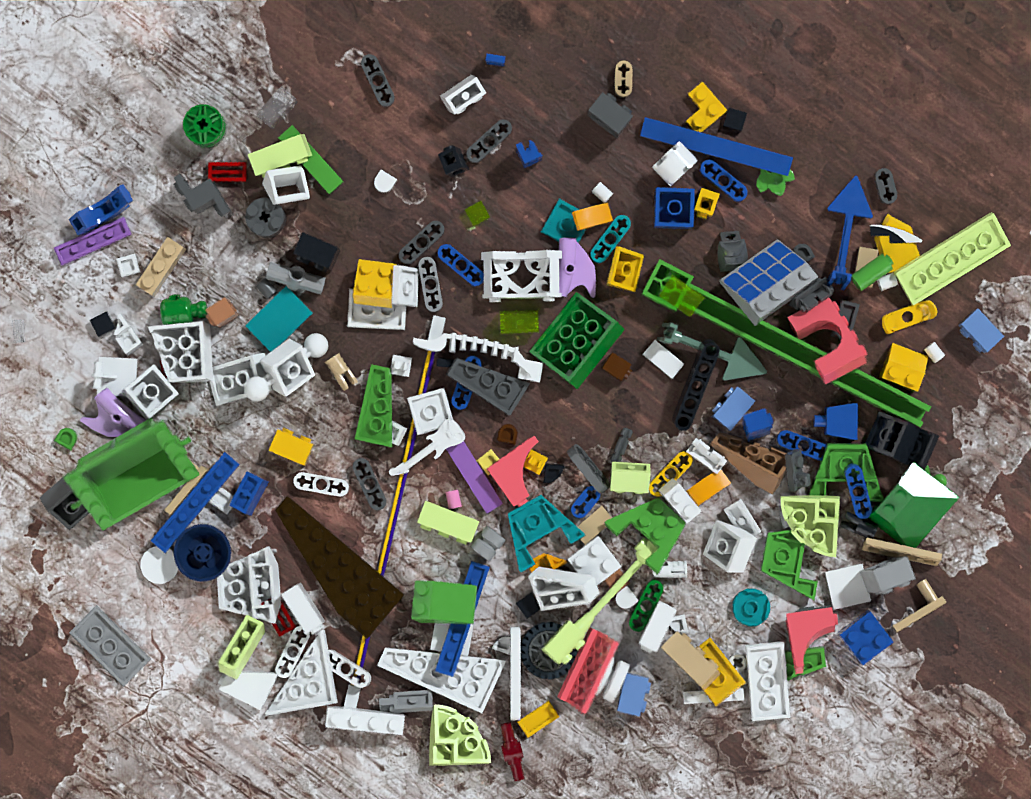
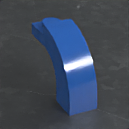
M122 184L116 187L104 199L76 212L69 221L77 235H82L121 214L130 207L129 204L133 199L125 185Z

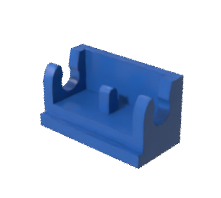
M529 140L530 145L529 148H526V151L521 142L516 144V151L524 168L542 160L541 152H538L534 142Z
M247 471L229 506L252 516L269 481Z

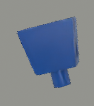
M858 403L825 408L824 415H814V427H824V435L857 440Z

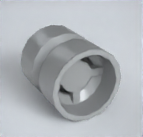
M486 525L480 533L481 538H476L470 547L490 562L496 554L495 549H500L506 540Z

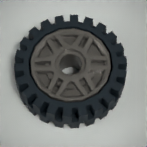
M555 622L539 623L530 628L522 639V662L527 670L536 677L542 679L559 678L570 670L577 655L575 648L570 652L572 658L565 665L562 662L558 665L541 650L562 626L561 624Z

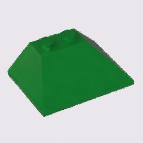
M912 462L901 475L900 481L880 504L877 503L867 519L873 524H877L881 530L901 545L916 548L956 503L959 496L916 463Z

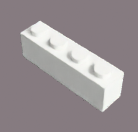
M327 705L325 727L403 735L405 715L403 713Z

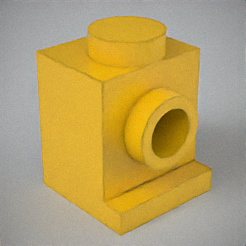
M701 188L694 207V212H697L696 216L707 219L708 216L712 217L720 194ZM707 202L709 207L703 208L702 203Z

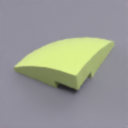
M781 496L783 517L795 538L800 543H804L812 548L816 553L836 557L840 496Z
M433 705L430 727L429 766L490 764L489 747L486 739H483L479 733L478 726L469 717H464L458 713L456 709L443 705Z

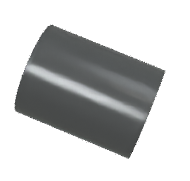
M265 278L256 286L267 300L277 292L275 287Z

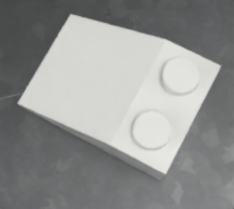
M265 353L250 355L213 367V381H210L216 406L248 398L244 391L246 382L252 377L263 378L266 376L260 362L266 356ZM272 386L269 387V392L273 391Z

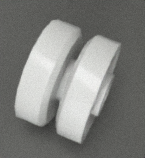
M612 657L595 695L600 694L603 687L606 686L603 692V699L612 703L624 682L630 664L620 660L612 669L615 661L614 657Z

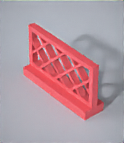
M591 627L587 631L584 638L585 643L579 649L557 696L585 714L619 644L605 633Z

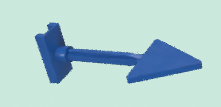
M855 176L827 208L828 211L845 214L837 266H835V270L827 278L828 286L832 283L841 284V290L846 289L851 282L852 274L846 273L845 264L853 216L868 219L873 217L858 176Z

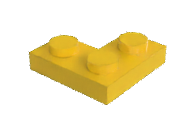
M701 82L688 93V96L699 108L696 113L686 120V123L692 130L703 132L727 112V109L704 82Z

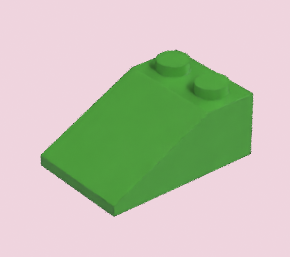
M415 581L411 619L419 623L474 624L477 586L439 581Z

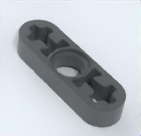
M371 54L365 55L361 60V66L378 103L383 107L392 106L395 97L378 59ZM366 60L375 61L373 67L375 71L377 69L380 71L372 73L369 66L365 67V64H367ZM381 76L384 80L383 84L375 86L372 82L373 78ZM387 86L388 89H384L387 96L391 95L389 98L390 102L381 101L383 95L381 91L377 93L376 90H381Z
M502 119L494 124L468 148V160L471 163L481 162L511 134V123L508 120ZM500 124H502L503 126L508 125V132H501L499 134V137H501V139L498 140L497 136L494 133H492V131L495 130V132L497 133L500 130ZM487 136L495 139V143L491 147H487L484 144V139ZM481 143V146L485 150H487V152L484 153L482 150L479 152L478 159L476 157L472 159L471 151L474 150L476 152L478 149H480L478 144Z
M439 221L430 222L400 250L399 258L401 262L407 265L414 263L443 236L445 231L443 224ZM439 225L440 234L434 233L431 236L434 240L430 241L424 232L427 231L430 234L432 232L431 227ZM420 237L427 239V246L424 248H419L416 245V241ZM413 244L415 249L420 252L416 254V252L414 251L411 254V260H404L403 253L405 251L410 252L412 248L409 246Z
M575 444L567 450L570 459L597 492L602 494L610 488L607 478L579 445Z
M364 458L355 460L353 471L370 507L374 510L383 509L386 506L387 500L369 461ZM360 461L362 464H367L365 467L366 473L370 471L372 474L364 477L362 480L360 478V475H363L362 471L356 469ZM370 478L375 481V487L372 490L365 488L364 482L366 479ZM379 489L380 493H376L378 498L383 499L380 507L373 505L372 502L375 501L373 495L369 497L368 493Z

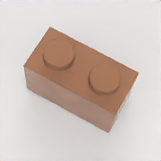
M226 297L206 309L208 313L206 318L209 323L219 328L240 316Z

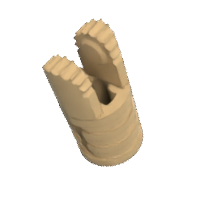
M340 353L325 362L344 391L348 389V384L342 374H345L353 385L358 382L349 367H347V364L343 361V358H341Z

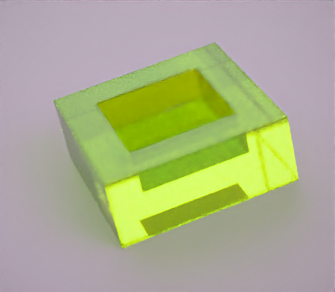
M482 201L464 209L473 227L490 218Z

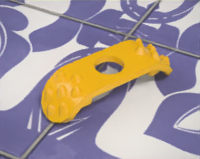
M930 300L919 302L914 306L904 307L882 317V327L887 334H891L900 329L935 318L937 316V308ZM906 311H910L913 315L910 322H904L902 319V315Z

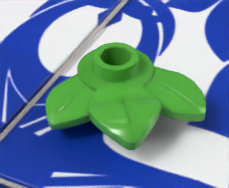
M760 169L761 174L757 178L756 183L760 192H764L769 188L774 194L782 196L785 191V182L793 181L795 177L791 169L788 176L774 172L769 173L767 170Z

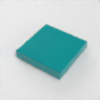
M559 198L541 233L559 242L560 238H576V241L579 243L586 229L577 231L572 212L580 209Z

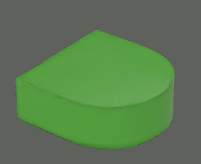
M63 428L59 431L54 442L72 450L78 436L75 430Z

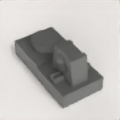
M793 449L786 453L785 461L789 491L795 492L801 487L811 485L810 474L804 473L802 470L804 460L801 449Z

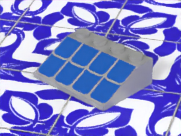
M777 239L720 279L719 282L754 326H756L795 298L800 292L813 285L818 276L805 260Z

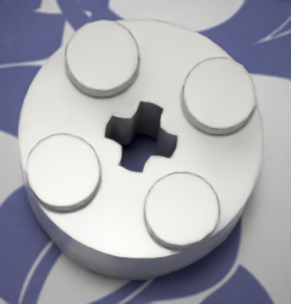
M679 141L652 168L671 187L698 160Z

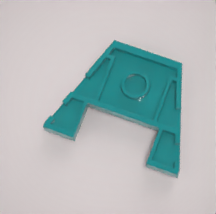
M542 495L508 513L520 573L536 565L526 547L561 527L570 544L586 536L583 531Z

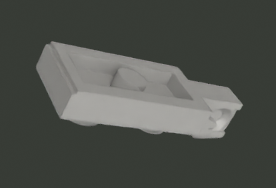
M432 690L393 692V695H389V698L379 699L380 711H390V713L433 710Z

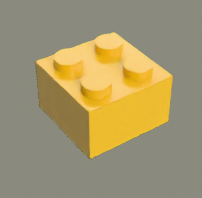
M359 259L353 291L354 304L392 308L393 268L397 264Z

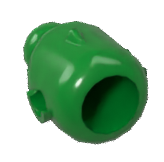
M170 295L169 298L162 300L160 303L162 324L193 322L195 317L205 319L208 314L206 312L207 303L205 301H198L196 304H192L191 300L186 296Z

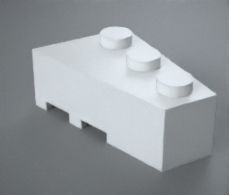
M537 567L528 576L541 611L588 604L599 594L594 576Z

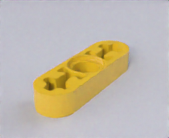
M687 452L678 453L650 482L649 492L656 497L662 496L660 492L654 493L652 491L654 489L652 485L654 483L658 485L662 481L658 479L660 476L666 482L670 481L665 477V472L669 468L675 470L676 476L674 480L677 481L693 462L692 456ZM680 456H688L687 461L689 463L687 465L682 464L679 467L682 471L679 472L672 463L675 462L677 465L681 461L679 459Z

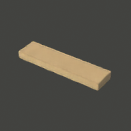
M866 538L862 546L863 551L891 557H908L909 561L937 566L942 559L941 553Z

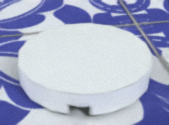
M155 546L149 548L141 559L140 568L142 574L148 581L155 584L171 581L179 570L175 563L174 551L172 549L164 553Z

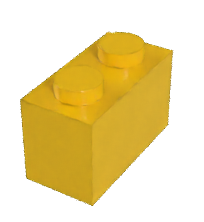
M284 427L283 430L277 429L268 451L305 466L314 447V444L310 443L312 439L303 435L300 438L293 436L294 432Z

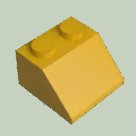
M892 343L879 379L912 392H918L925 374L928 356Z

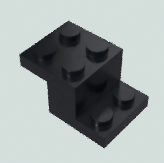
M879 412L865 444L868 449L881 453L897 462L908 466L914 462L925 470L939 435L923 430L905 420Z

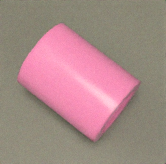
M458 490L445 492L449 509L462 507Z

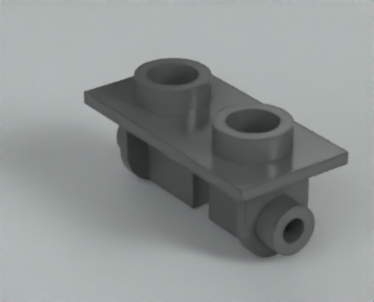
M824 277L820 281L815 282L810 288L800 292L795 297L797 310L800 309L802 312H808L819 304L816 298L823 302L833 295L834 288L831 285L828 286L827 278Z

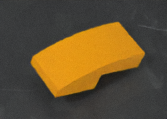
M608 203L572 212L577 231L613 221Z
M720 470L718 474L711 473L686 492L696 505L700 506L715 494L728 487L731 482L724 472Z

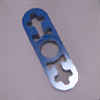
M705 160L701 164L700 173L733 201L740 202L746 198L747 188L716 162ZM711 164L713 166L712 170L715 173L717 170L721 171L715 180L711 178L714 176L713 173H705L706 168L704 165L709 166ZM720 176L728 177L729 184L727 186H721L718 183ZM732 182H734L736 184L733 187L736 190H738L739 188L743 190V197H735L734 190L731 189L730 192H728L726 189H728L731 186Z
M448 244L439 247V259L469 284L480 286L484 282V273L455 248ZM449 248L451 250L450 254L455 257V254L459 256L454 259L452 265L449 263L451 261L449 257H442L443 249L447 250ZM459 260H464L467 263V267L463 271L456 269L455 265ZM470 266L474 268L471 270L472 273H480L479 278L481 280L479 282H472L470 274L467 277L463 275L468 272Z
M470 356L465 360L472 362L474 359L476 364L481 367V361L476 356ZM457 382L452 397V405L459 410L465 409L469 404L472 392L463 388ZM458 388L462 391L470 392L468 396L464 394L463 400L466 403L461 404V406H457L455 398H459L461 392H457Z
M788 430L779 432L776 438L779 446L791 451L799 449L798 443L801 440H806L809 448L806 451H801L802 455L818 461L822 460L823 455L820 458L818 457L819 453L812 451V455L809 454L813 443L816 444L814 448L821 449L824 447V451L827 446ZM787 433L789 434V439L795 440V436L798 437L794 448L791 447L793 443L786 442L783 444V440L780 439L781 436H785Z
M849 464L845 468L844 474L853 509L857 517L866 519L872 513V507L864 475L859 465ZM851 469L859 471L856 473L857 481L861 480L862 482H854L852 475H848L851 473ZM857 486H861L864 490L860 496L853 494V489ZM860 500H862L863 505L866 508L868 507V509L865 510L864 514H862L861 511H858L859 509H861L859 503Z

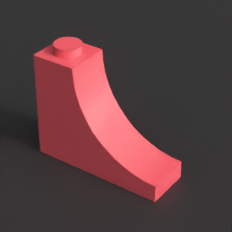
M531 436L487 468V471L513 507L516 505L518 507L522 506L528 501L526 498L530 496L523 481V466L529 451L539 442L535 436Z
M832 607L786 614L785 621L795 674L803 673V658L808 647L820 636L835 631V625H838V618L836 613L833 614Z

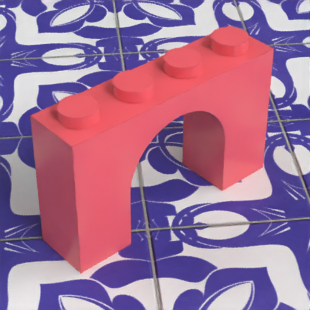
M829 297L823 302L819 300V304L808 312L800 310L788 317L792 331L800 340L823 329L833 330L842 337L839 346L834 351L814 361L816 370L825 385L867 363L865 358L867 352L864 346H859L854 330H849L847 327L849 323L846 317L839 314L840 309L835 301L832 302Z

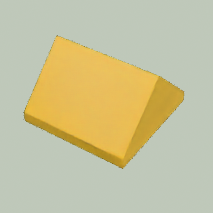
M616 246L607 286L635 292L644 255Z

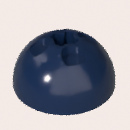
M207 524L193 525L184 530L176 540L174 560L180 572L189 579L200 582L213 580L219 577L230 563L231 546L229 540L221 530Z

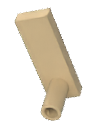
M193 463L200 475L188 481L165 508L168 514L172 515L208 473L209 469L202 465L198 467Z
M926 579L916 585L928 605L894 624L892 628L895 633L946 603L943 596L939 598L936 596Z

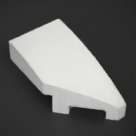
M119 314L114 335L125 354L130 355L141 347L143 343L125 318Z

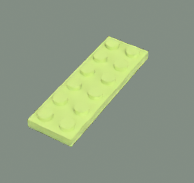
M991 212L899 268L894 274L910 303L914 306L1010 247L1011 244L996 216Z

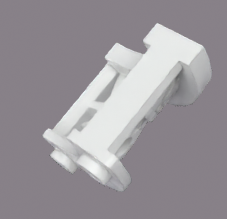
M541 250L526 251V253L507 251L481 252V260H484V294H482V298L489 299V302H501V299L543 298V301H555L556 297H562V293H559V259H562V251ZM492 261L497 271L496 274H492ZM521 261H525L527 269L537 275L523 289L508 277V275L518 270ZM512 262L513 268L505 272L504 269H509L506 264ZM533 262H538V266L536 268H539L540 271H536L532 268ZM544 276L550 277V291L542 290L544 284L548 285L547 281L542 280ZM500 277L502 280L498 281L495 286L501 285L502 291L492 292V279ZM510 288L518 294H507ZM535 288L538 293H530Z

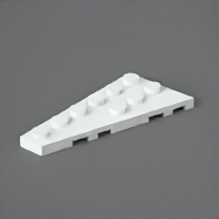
M385 647L377 666L480 713H483L506 660L461 655L454 677L435 671L440 653Z

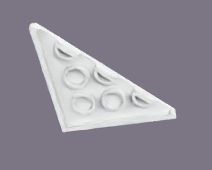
M320 630L300 663L289 676L288 681L265 712V716L338 703L325 630Z

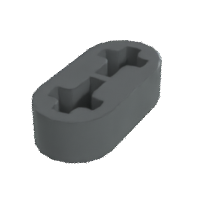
M886 168L879 169L874 175L878 196L883 204L889 205L897 199L893 175ZM881 172L884 175H888V178L885 179L886 185H884L883 180L878 178ZM885 188L888 189L889 193L893 194L890 198L891 201L883 197L886 194Z

